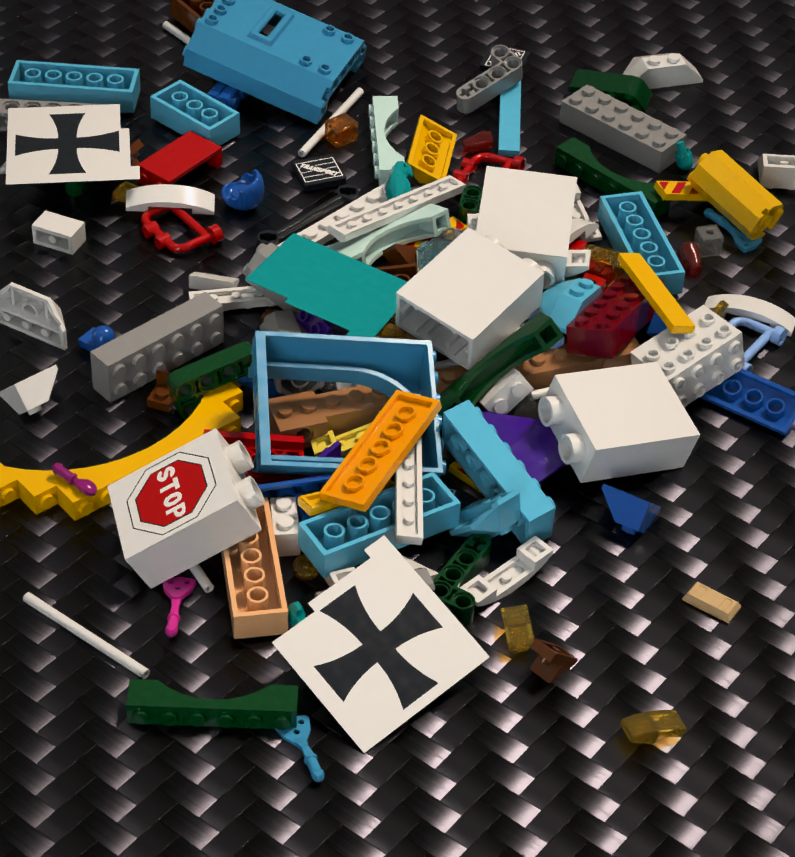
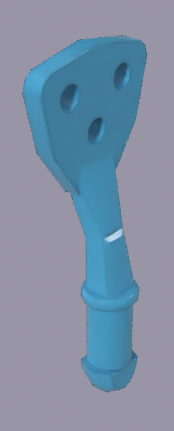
M707 208L704 211L706 218L711 219L718 226L728 230L733 237L735 245L742 252L754 250L762 243V238L760 237L757 240L751 241L744 233L736 229L725 216L719 215L713 209Z
M306 715L297 716V728L290 727L287 730L275 728L285 741L297 746L302 751L304 763L307 764L310 770L311 778L315 782H321L324 779L325 773L318 763L317 755L313 753L307 742L311 732L309 717Z

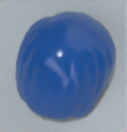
M254 169L253 175L244 173L239 181L229 182L223 186L221 195L223 201L229 207L240 211H247L260 205L264 196V181L258 170Z

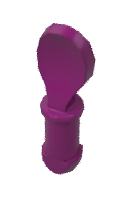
M61 463L52 465L53 473L63 478L69 485L73 484L80 492L88 496L96 494L97 486L92 481L78 479L76 473H72L63 467Z

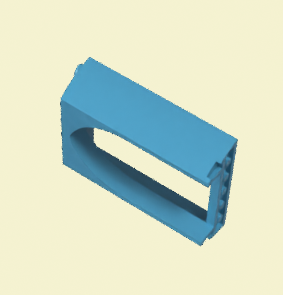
M255 330L250 352L252 354V362L250 368H248V378H253L256 448L252 472L322 476L333 474L345 459L271 455L267 379L352 383L375 389L390 398L396 390L440 400V394L436 393L438 372H434L436 351L432 349V341ZM438 414L421 436L422 476L434 472L440 478L446 473V461L442 460L444 438L440 437L442 416ZM395 473L390 479H395Z

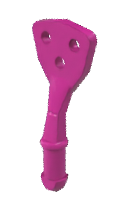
M172 577L162 583L164 593L171 599L172 604L165 628V633L168 637H174L178 632L177 627L180 622L179 608L182 600L190 595L196 586V580L193 578Z

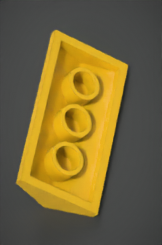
M420 115L406 163L412 168L413 176L419 183L429 184L447 176L457 134L423 115Z

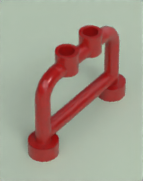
M478 153L471 159L463 158L461 170L455 169L452 177L466 184L469 175L476 171L477 164L481 161L503 165L502 168L524 170L526 158L516 155L512 159L492 153Z
M152 207L141 216L143 234L146 238L155 236L154 242L159 250L167 247L173 252L184 253L209 241L216 244L224 239L223 232L217 224L204 229L182 208ZM167 210H171L196 232L199 237L183 244H177L172 241L168 232L164 233L160 230L156 221L152 222L150 219Z

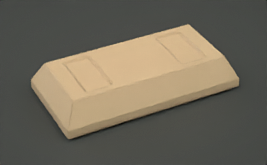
M696 582L682 598L683 601L728 624L741 609V605L737 601L699 582Z

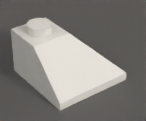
M57 366L49 367L0 391V396L19 415L25 412L32 415L42 410L41 404L49 401L58 371Z

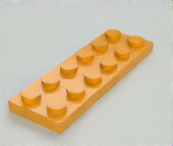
M396 390L319 492L321 500L366 512L441 410L440 400Z

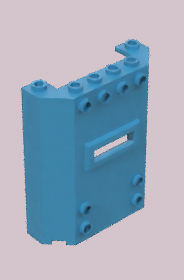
M214 0L212 7L207 8L204 16L196 21L194 33L189 44L185 46L182 56H184L183 66L318 124L325 115L330 96L350 70L356 73L363 63L367 45H365L364 40L355 37L351 33L341 31L332 25L325 24L273 0ZM267 24L275 27L268 36L260 34Z

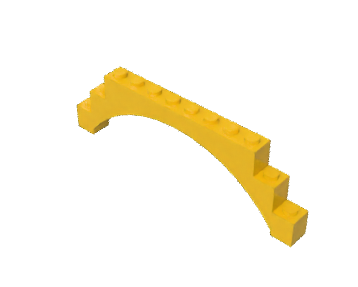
M234 380L206 392L194 412L176 430L140 452L101 465L70 469L69 471L78 475V479H88L97 486V492L94 496H88L80 492L73 484L69 485L63 478L55 475L52 470H26L6 467L0 463V507L20 498L36 515L57 504L74 521L89 515L111 503L108 485L202 436L204 429L213 430L216 428L222 431L241 432V417L236 413L243 410V391L239 389L243 385Z

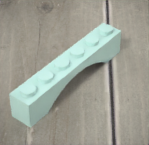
M372 96V104L368 105L374 179H378L379 186L387 182L391 169L397 161L405 162L404 156L396 152L386 139L391 130L398 125L399 106L397 96Z
M430 203L336 251L371 266L376 259L383 255V250L394 244L404 245L422 239L434 238L444 230L451 228L448 208Z

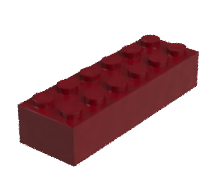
M628 274L620 275L566 326L567 353L612 359L652 319L655 310Z

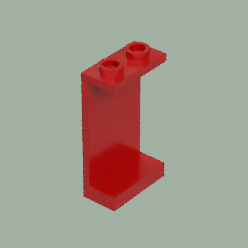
M189 131L137 164V166H140V179H138V182L144 186L172 185L173 182L204 162L218 168L222 165V147Z

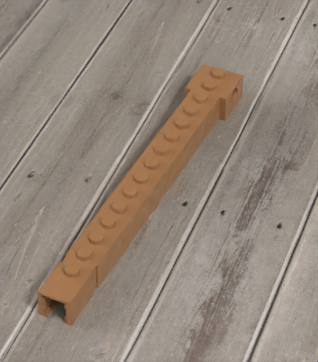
M634 336L612 359L567 353L566 343L557 349L549 348L546 352L521 363L515 369L523 375L534 388L533 390L550 387L554 375L632 365L630 352L639 347L640 344ZM461 365L434 370V372H438L436 393L440 394L468 370ZM360 385L316 395L313 390L271 398L268 399L270 431L272 434L304 436V448L312 447L311 440L327 434L330 430H333L334 435L338 436L373 422L390 397L375 389ZM477 402L475 404V407H479L481 405Z

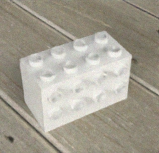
M705 305L688 314V317L695 325L694 332L672 334L667 328L630 352L632 365L658 362L684 408L745 367L742 332Z

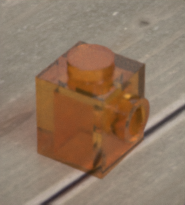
M342 113L325 121V139L335 147L339 148L357 140L358 122L348 114Z

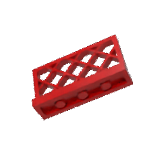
M204 429L203 435L211 430ZM218 430L229 445L240 440L247 449L252 461L254 460L256 455L255 433ZM270 434L271 455L304 456V436ZM252 469L247 471L248 474H245V477L251 476L257 484L307 478L306 475H298L300 478L290 477L287 474L269 476L263 473L252 472Z

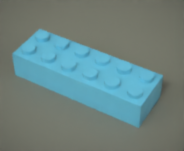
M16 60L8 81L9 99L108 105L120 104L121 113H134L141 90L140 71L134 68Z
M642 191L600 196L597 218L617 257L619 253H640L658 278L664 280V286L671 295L681 294L685 270Z
M467 400L443 412L442 438H444V445L485 498L514 489L519 491L521 520L513 524L514 529L512 532L521 544H524L535 535L542 541L551 537L556 510L554 501L543 493L539 482L535 478H531L523 462L517 460L512 454L510 446L499 438L495 427L487 423L479 407H475L470 400Z
M434 472L423 475V539L459 525L461 502ZM395 486L381 491L366 512L341 506L298 523V546L323 578L328 577L329 572L351 568L366 562L370 557L364 549L384 535L396 549L410 545L395 542Z

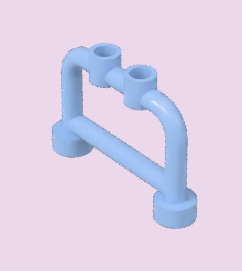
M736 317L729 321L734 327L745 326L762 333L744 352L745 367L742 369L751 373L753 365L748 362L769 340L771 343L781 346L788 332L786 328L779 325L771 328L746 317Z

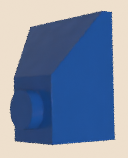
M603 484L602 491L614 521L622 525L621 530L635 535L636 531L645 533L661 507L609 485Z

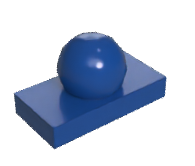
M109 326L93 327L78 339V346L92 351L115 339V333Z

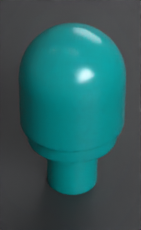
M678 141L676 143L678 151L675 152L677 166L681 170H689L694 164L692 152L689 148H686L684 141Z

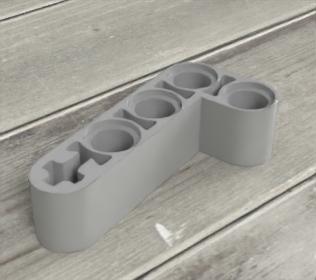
M505 45L494 46L491 49V68L457 89L458 111L470 113L520 82L523 77L521 58Z

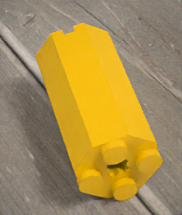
M723 150L713 151L709 155L704 153L699 157L698 165L687 177L691 186L751 241L766 235L763 232L766 228L771 230L775 227L784 213L782 209L783 204Z

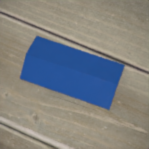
M741 369L699 397L785 436L795 427V391L744 369Z
M333 474L261 484L258 486L263 497H268L270 507V498L295 497L298 492L305 495L320 492Z

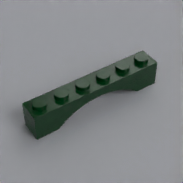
M574 137L557 146L555 165L607 195L642 191L656 218L669 211L671 200H663L654 189L655 183L631 180L611 172L595 159L588 145Z
M539 312L440 393L442 408L438 412V415L442 416V423L443 412L467 400H470L475 406L482 395L501 377L528 359L546 352L563 338L564 335L553 319Z
M130 679L126 701L127 723L250 729L276 728L278 730H287L290 727L297 728L298 686L269 685L246 696L211 700L181 694L167 687L159 680Z

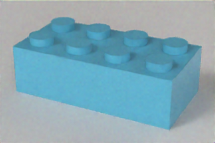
M178 80L150 96L151 118L181 135L192 131L220 146L240 134L239 112L182 80Z

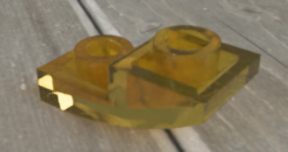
M527 604L500 608L508 651L523 652L528 650L534 641V635Z
M655 710L638 713L623 718L620 722L630 742L655 744L659 736L683 737L687 730L676 710Z

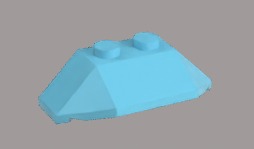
M580 278L557 282L543 292L542 305L539 307V310L551 317L560 331L566 334V326L602 293L601 286L594 284L589 279Z
M514 489L478 500L461 509L459 525L449 530L451 536L469 537L471 534H487L490 538H493L499 534L502 536L514 529L513 524L521 520L519 491Z

